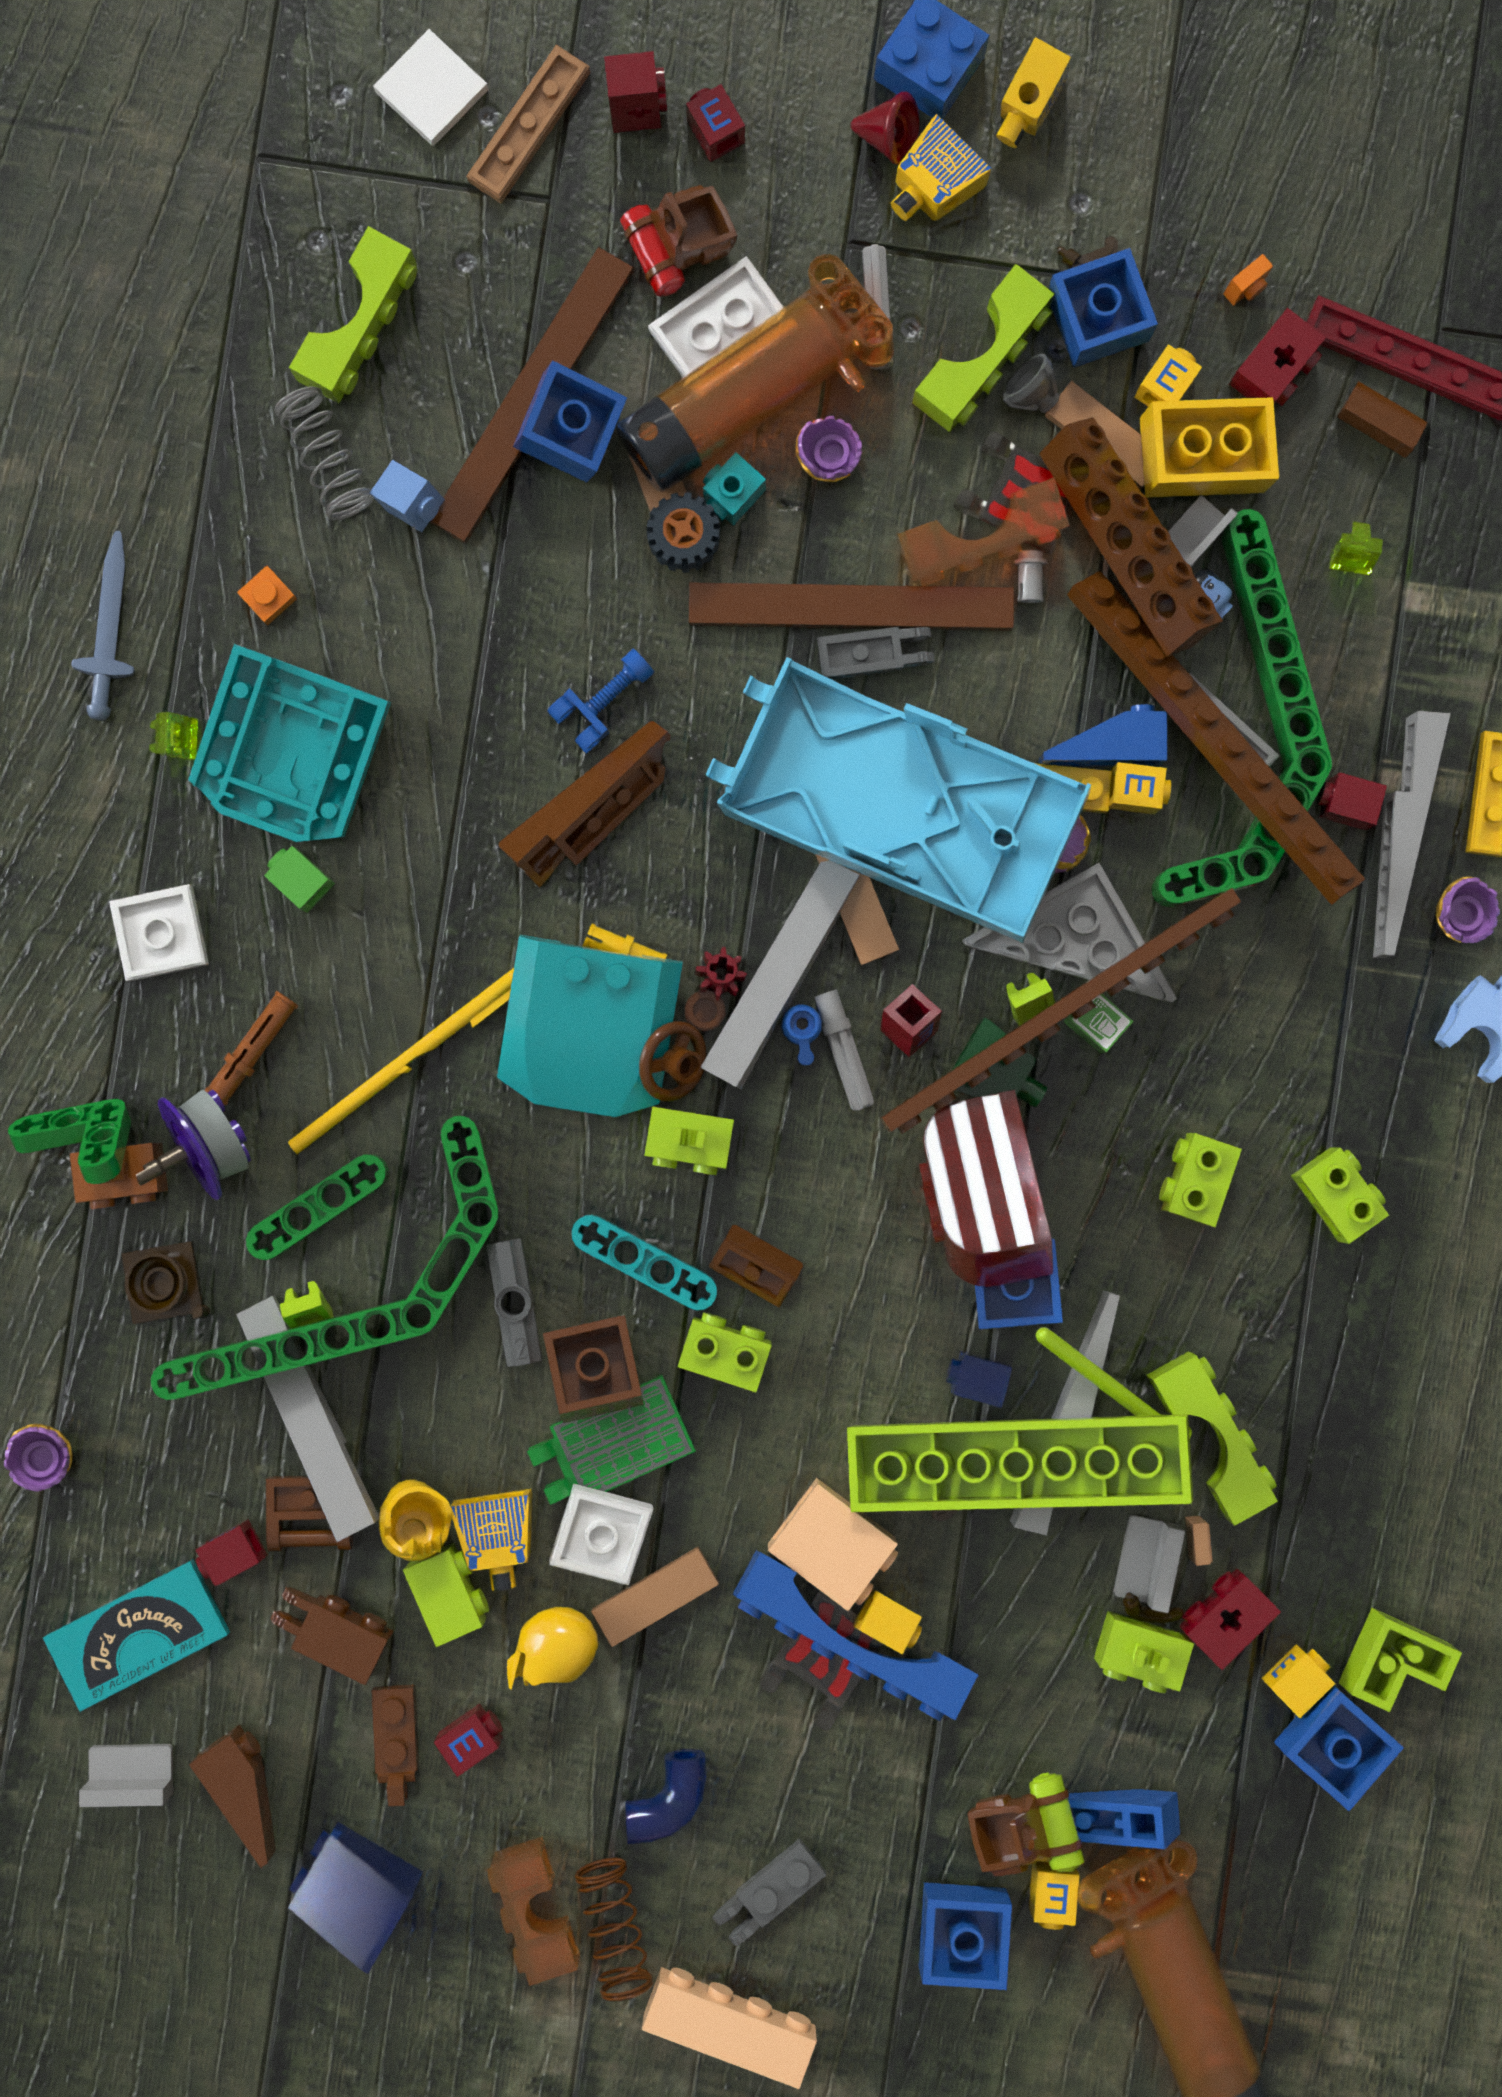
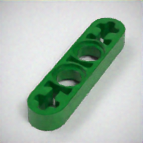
M374 1154L355 1158L255 1225L246 1237V1246L249 1253L260 1260H269L281 1255L381 1188L388 1178L386 1162ZM364 1162L368 1166L376 1164L379 1169L374 1174L377 1181L372 1183L370 1180H364L357 1184L355 1187L361 1193L355 1196L352 1185L343 1178V1175L348 1172L349 1178L354 1179L362 1174L363 1168L361 1165ZM331 1184L341 1185L345 1190V1201L339 1207H331L325 1202L324 1191ZM298 1206L307 1208L311 1214V1223L304 1230L294 1228L290 1222V1214ZM280 1218L283 1229L292 1236V1239L287 1241L286 1234L273 1240L272 1247L274 1249L272 1251L268 1248L259 1249L257 1245L261 1241L259 1233L263 1231L264 1234H270L281 1228L275 1223Z

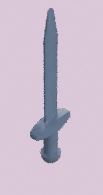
M120 531L114 532L104 560L94 657L74 659L71 664L74 670L94 676L91 705H87L86 708L88 716L98 721L106 720L111 713V708L108 707L110 679L126 678L135 674L133 666L115 660L125 570L123 540Z

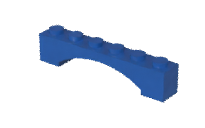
M757 1550L755 1551L732 1594L741 1600L738 1606L739 1609L759 1620L763 1613L778 1620L774 1626L775 1629L796 1640L799 1633L813 1640L810 1648L830 1660L833 1659L835 1653L850 1661L846 1669L867 1681L871 1674H874L886 1681L882 1689L905 1701L909 1694L922 1701L919 1710L936 1720L941 1721L944 1714L956 1720L978 1674L937 1651H934L931 1658H899L868 1650L845 1639L820 1619L806 1603L793 1581L797 1572Z

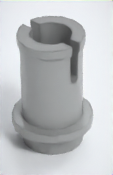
M1020 551L1018 559L1014 561V565L1018 566L1017 602H1043V566L1047 565V560L1043 559L1042 551Z

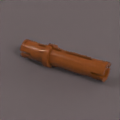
M276 991L274 997L253 1023L234 1052L226 1054L224 1057L226 1063L204 1091L214 1090L220 1097L223 1105H227L229 1099L245 1077L253 1075L255 1072L253 1066L273 1041L292 1012L297 1009L298 1005L279 991Z

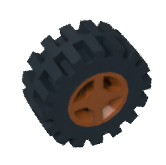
M685 492L684 496H678V493L671 494V498L668 500L665 498L661 499L657 508L653 507L650 512V519L647 521V539L653 556H656L657 561L662 566L665 564L669 570L675 572L676 569H682V573H687L692 568H695L697 571L703 568L705 562L709 563L713 559V554L718 550L720 540L719 520L711 504L707 505L704 498L700 496L694 498L692 493Z

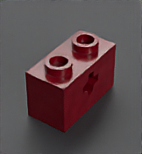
M654 51L604 56L613 133L661 128L660 112H667L664 68H655Z
M1287 307L1237 370L1229 385L1246 398L1273 397L1274 404L1277 402L1280 406H1283L1298 387L1292 382L1300 371L1308 375L1323 356L1317 349L1326 337ZM1279 359L1286 363L1281 369L1274 364Z
M1237 1568L1232 1573L1226 1572L1221 1575L1212 1586L1213 1592L1203 1602L1197 1601L1185 1611L1183 1615L1184 1621L1179 1625L1189 1638L1221 1670L1281 1613ZM1225 1609L1233 1616L1232 1620L1228 1623L1220 1616Z

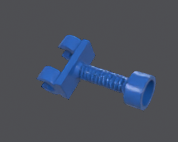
M635 649L630 650L621 659L623 662L622 672L620 671L619 675L617 674L613 680H610V683L608 682L607 686L605 685L589 702L583 703L569 688L547 710L553 719L560 724L577 708L592 724L575 739V742L586 754L610 733L597 718L598 712H601L604 706L606 707L607 704H610V701H613L616 695L618 696L622 690H625L628 684L630 685L633 681L644 683L655 673Z

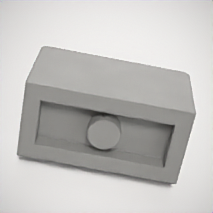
M1200 495L1168 532L1183 559L1192 567L1238 513L1231 508L1224 515Z
M1131 1514L1128 1518L1113 1590L1114 1594L1125 1598V1595L1131 1592L1139 1598V1601L1147 1603L1152 1610L1168 1613L1185 1530L1175 1523Z
M171 1744L93 1745L89 1749V1781L79 1790V1807L163 1806L173 1795V1746Z

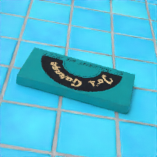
M194 1559L47 1634L43 1637V1640L80 1712L227 1636L230 1630Z

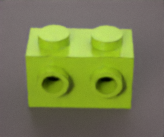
M1187 1133L1185 1139L1180 1138L1172 1156V1161L1177 1163L1172 1178L1166 1177L1160 1190L1159 1200L1164 1201L1161 1210L1206 1226L1216 1227L1242 1149L1197 1133Z
M1330 1147L1292 1174L1291 1177L1336 1240L1341 1243L1350 1244L1388 1217L1389 1214L1382 1206L1386 1203L1382 1193L1374 1184L1370 1183L1367 1185L1359 1174L1362 1167L1356 1157L1349 1150L1343 1152L1341 1148Z
M703 1312L702 1319L693 1316L677 1367L757 1392L772 1345L771 1341L764 1339L766 1332L746 1325H742L741 1331L726 1327V1319L710 1313Z
M455 1543L442 1547L440 1553L438 1552L430 1558L411 1561L403 1569L436 1647L479 1629L484 1625L487 1619L485 1613L489 1612L487 1600L480 1588L474 1589L469 1578L473 1571L468 1569L463 1551L458 1552Z

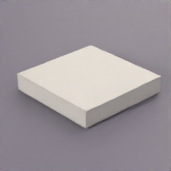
M430 29L373 86L375 93L432 146L489 90L487 83Z
M188 884L109 901L126 981L131 982L209 965L192 885Z
M573 1484L549 1558V1564L629 1585L653 1512L652 1504Z

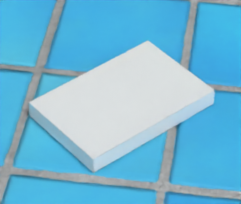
M746 256L648 325V330L696 395L791 328L794 321Z

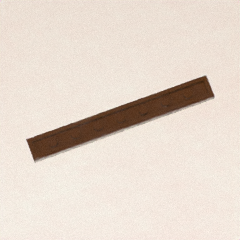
M598 246L443 497L445 500L439 507L437 515L430 521L431 524L464 544L468 542L523 453L514 448L513 445L544 371L552 360L574 370L634 273L632 266Z
M689 582V626L862 629L930 627V630L1012 631L1014 625V587Z

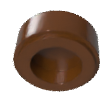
M708 990L705 992L698 991L691 995L686 1002V1019L689 1024L699 1031H712L719 1027L725 1018V1004L721 997L719 1001L715 1000V992Z

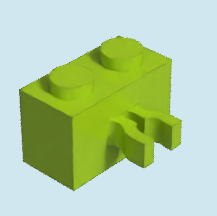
M652 1107L644 1156L653 1157L652 1165L676 1169L677 1162L681 1161L693 1163V1172L717 1175L718 1168H727L734 1120Z
M1107 1611L1094 1659L1099 1667L1103 1668L1102 1673L1110 1678L1126 1681L1127 1677L1130 1676L1143 1680L1142 1686L1155 1692L1166 1693L1167 1688L1180 1692L1194 1643L1184 1633Z

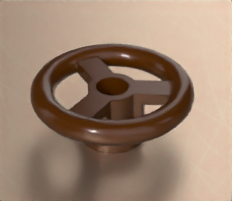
M681 1021L669 1022L655 1030L646 1041L640 1055L639 1074L643 1087L655 1099L660 1101L679 1100L689 1094L699 1083L704 1073V1069L701 1066L707 1057L704 1039L694 1026ZM677 1034L672 1049L666 1051L663 1057L653 1058L658 1045L666 1037ZM689 1041L692 1042L694 1051L686 1049ZM660 1071L670 1073L678 1087L673 1089L659 1087L654 1081L652 1073Z

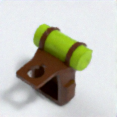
M1049 1772L1040 1774L1029 1783V1794L1013 1799L1009 1794L987 1797L978 1801L976 1807L970 1809L967 1813L970 1831L982 1872H992L994 1876L1015 1875L1028 1870L1029 1864L1038 1862H1049L1051 1870H1056L1057 1872H1072L1085 1862L1081 1849L1083 1847L1082 1841L1077 1834L1068 1800L1069 1792L1065 1788L1062 1775L1049 1774Z

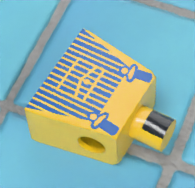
M1036 37L1001 103L1000 116L1004 121L996 137L1012 148H1017L1025 132L1034 136L1038 133L1068 78L1071 57Z
M936 114L897 168L895 182L903 191L891 202L892 209L904 221H907L920 208L932 220H939L987 186L991 167Z
M532 1489L454 1500L450 1506L453 1512L452 1519L468 1569L470 1571L489 1569L492 1591H503L516 1587L513 1565L527 1563L531 1556Z

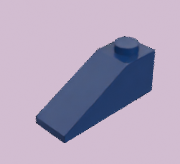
M1133 705L1130 707V711H1125L1043 752L1039 757V764L1067 767H1113L1117 762L1160 767L1167 761V712L1155 711L1154 705Z
M1130 1789L1069 1793L1068 1800L1078 1837L1082 1842L1166 1849L1180 1835L1177 1792Z

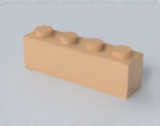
M663 1967L660 1968L643 2016L642 2030L797 2089H800L817 2042L816 2026L803 2014L793 2011L788 2012V2014L772 2009V2006L763 1999L757 1997L745 1999L734 1995L733 1991L723 1984L712 1982L708 1985L694 1980V1976L691 1973L680 1968H672L671 1971Z

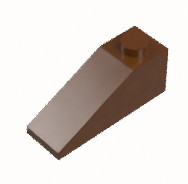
M238 1725L201 1751L189 1766L257 1864L262 1868L269 1862L276 1851L263 1758L259 1754L261 1748L256 1738L250 1732H244L241 1726Z

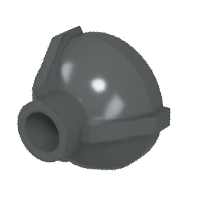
M1038 354L1022 363L1009 378L1003 389L1004 398L1002 400L1008 407L1033 411L1039 409L1042 413H1045L1055 406L1060 395L1057 393L1058 390L1051 360L1045 354Z

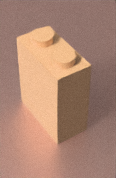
M816 1478L768 1542V1551L849 1611L854 1603L860 1606L869 1596L874 1586L870 1581L880 1569L885 1572L892 1565L898 1555V1551L895 1550L898 1543L894 1535L863 1512H851L850 1502Z

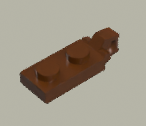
M415 1685L373 1687L372 1710L375 1774H377L378 1783H387L388 1806H405V1801L408 1800V1782L416 1781V1771L419 1768Z

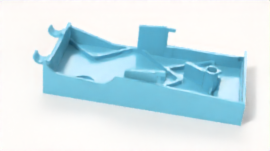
M786 657L774 686L762 683L753 676L749 677L743 693L751 699L763 703V707L735 768L713 758L706 772L707 777L727 786L725 793L717 801L725 816L1019 942H1024L1088 799L1091 784H1082L965 735L968 730L967 728L906 703L904 712L868 698L792 661L788 657Z

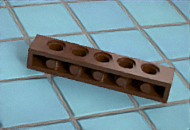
M1094 417L1067 424L1039 455L1165 655L1168 657L1192 648L1223 621L1216 611L1213 601L1202 589L1193 574L1192 568L1181 556L1171 540L1169 532L1160 523L1150 507L1148 499L1139 490L1129 474L1126 464L1118 457L1106 438L1104 430L1097 424Z

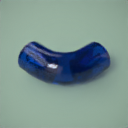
M683 1749L667 1753L664 1756L665 1784L662 1791L652 1798L625 1801L628 1844L649 1843L670 1837L691 1821L704 1797L707 1771L706 1754L703 1751Z

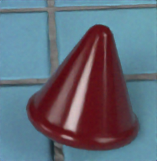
M900 92L894 98L855 117L851 121L850 127L855 134L888 157L891 163L899 165L919 136L920 116L917 102L909 92Z

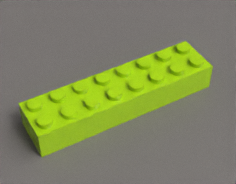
M1188 1414L878 1424L847 1427L851 1512L1192 1504L1193 1502Z

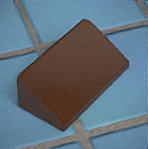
M1359 381L1337 415V418L1404 458L1414 450L1428 423Z
M732 1225L709 1265V1268L777 1307H780L803 1267V1263L737 1225Z

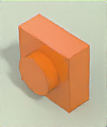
M1264 254L1237 274L1227 286L1223 294L1233 306L1244 297L1251 301L1267 287L1268 283L1265 279L1273 265Z
M268 566L264 567L237 592L267 626L297 600L296 596Z

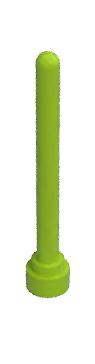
M1042 1327L1037 1330L1036 1339L1039 1343L1135 1416L1161 1415L1049 1328ZM1189 1426V1438H1191L1192 1430Z

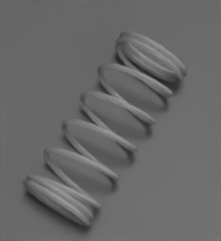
M314 386L304 387L283 397L276 404L274 413L278 419H281L280 425L282 428L294 431L290 439L291 446L298 450H304L301 454L300 464L304 468L314 470L310 477V484L313 487L324 489L319 502L322 506L327 507L325 513L328 519H345L361 512L372 503L374 498L369 494L372 489L365 487L357 488L340 495L329 505L325 504L323 497L329 489L354 481L360 477L363 471L361 469L348 471L334 479L329 485H317L314 483L313 479L318 470L344 462L350 458L353 451L350 449L339 451L329 456L318 466L305 465L303 461L304 456L309 450L319 449L337 441L343 432L341 430L328 432L314 440L307 447L295 445L293 441L298 431L317 427L328 421L333 415L332 411H322L303 421L297 428L287 427L284 424V420L301 417L314 410L322 402L324 394L320 388ZM317 395L316 398L307 405L297 410L289 412L295 405H297L301 401L311 396ZM294 401L291 405H289V406L286 408V410L284 411V413H280V411H281L287 404H289L290 402ZM329 414V415H328L327 417H325L324 419H322V420H320V421H318V422H316V423H314V424L305 426L306 424H308V423L311 422L312 420H314V419H316V418H318V417H320V416ZM338 434L333 439L316 445L321 440L331 435ZM348 453V454H347L346 456H344L343 458H341V459H339V460H337V461H335V462L326 464V463H328L329 461H331L332 459H334V458H336V457H338V456H340V455H343V454ZM354 473H357V474L354 475L353 477H351V478H349V479H347V480H345V481L339 482V481L342 480L343 478H345V477H347V476H349V475H352V474H354ZM358 503L357 505L347 510L332 513L336 508L347 507Z

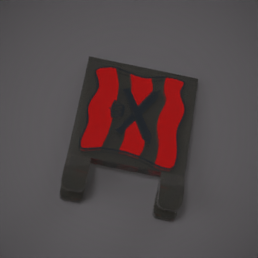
M995 431L990 432L985 438L981 450L991 457L1006 461L987 502L975 493L965 489L957 496L954 502V509L962 514L980 519L1051 555L1073 507L1040 457L1014 445L1003 435Z
M819 1590L809 1604L816 1615L845 1639L878 1653L883 1643L852 1626L858 1615L851 1610L847 1611ZM799 1633L796 1640L788 1636L775 1658L759 1679L760 1686L767 1692L774 1693L789 1669L828 1696L814 1714L816 1725L828 1731L862 1677L846 1669L850 1661L835 1653L833 1659L830 1660L812 1650L810 1647L813 1640Z

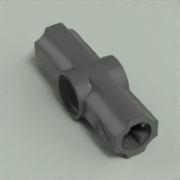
M518 1238L486 1244L495 1293L494 1308L499 1316L507 1367L542 1361L543 1356L534 1310L535 1297L530 1287L523 1240ZM517 1291L524 1297L525 1307L522 1312L513 1313L506 1308L504 1298L508 1292Z

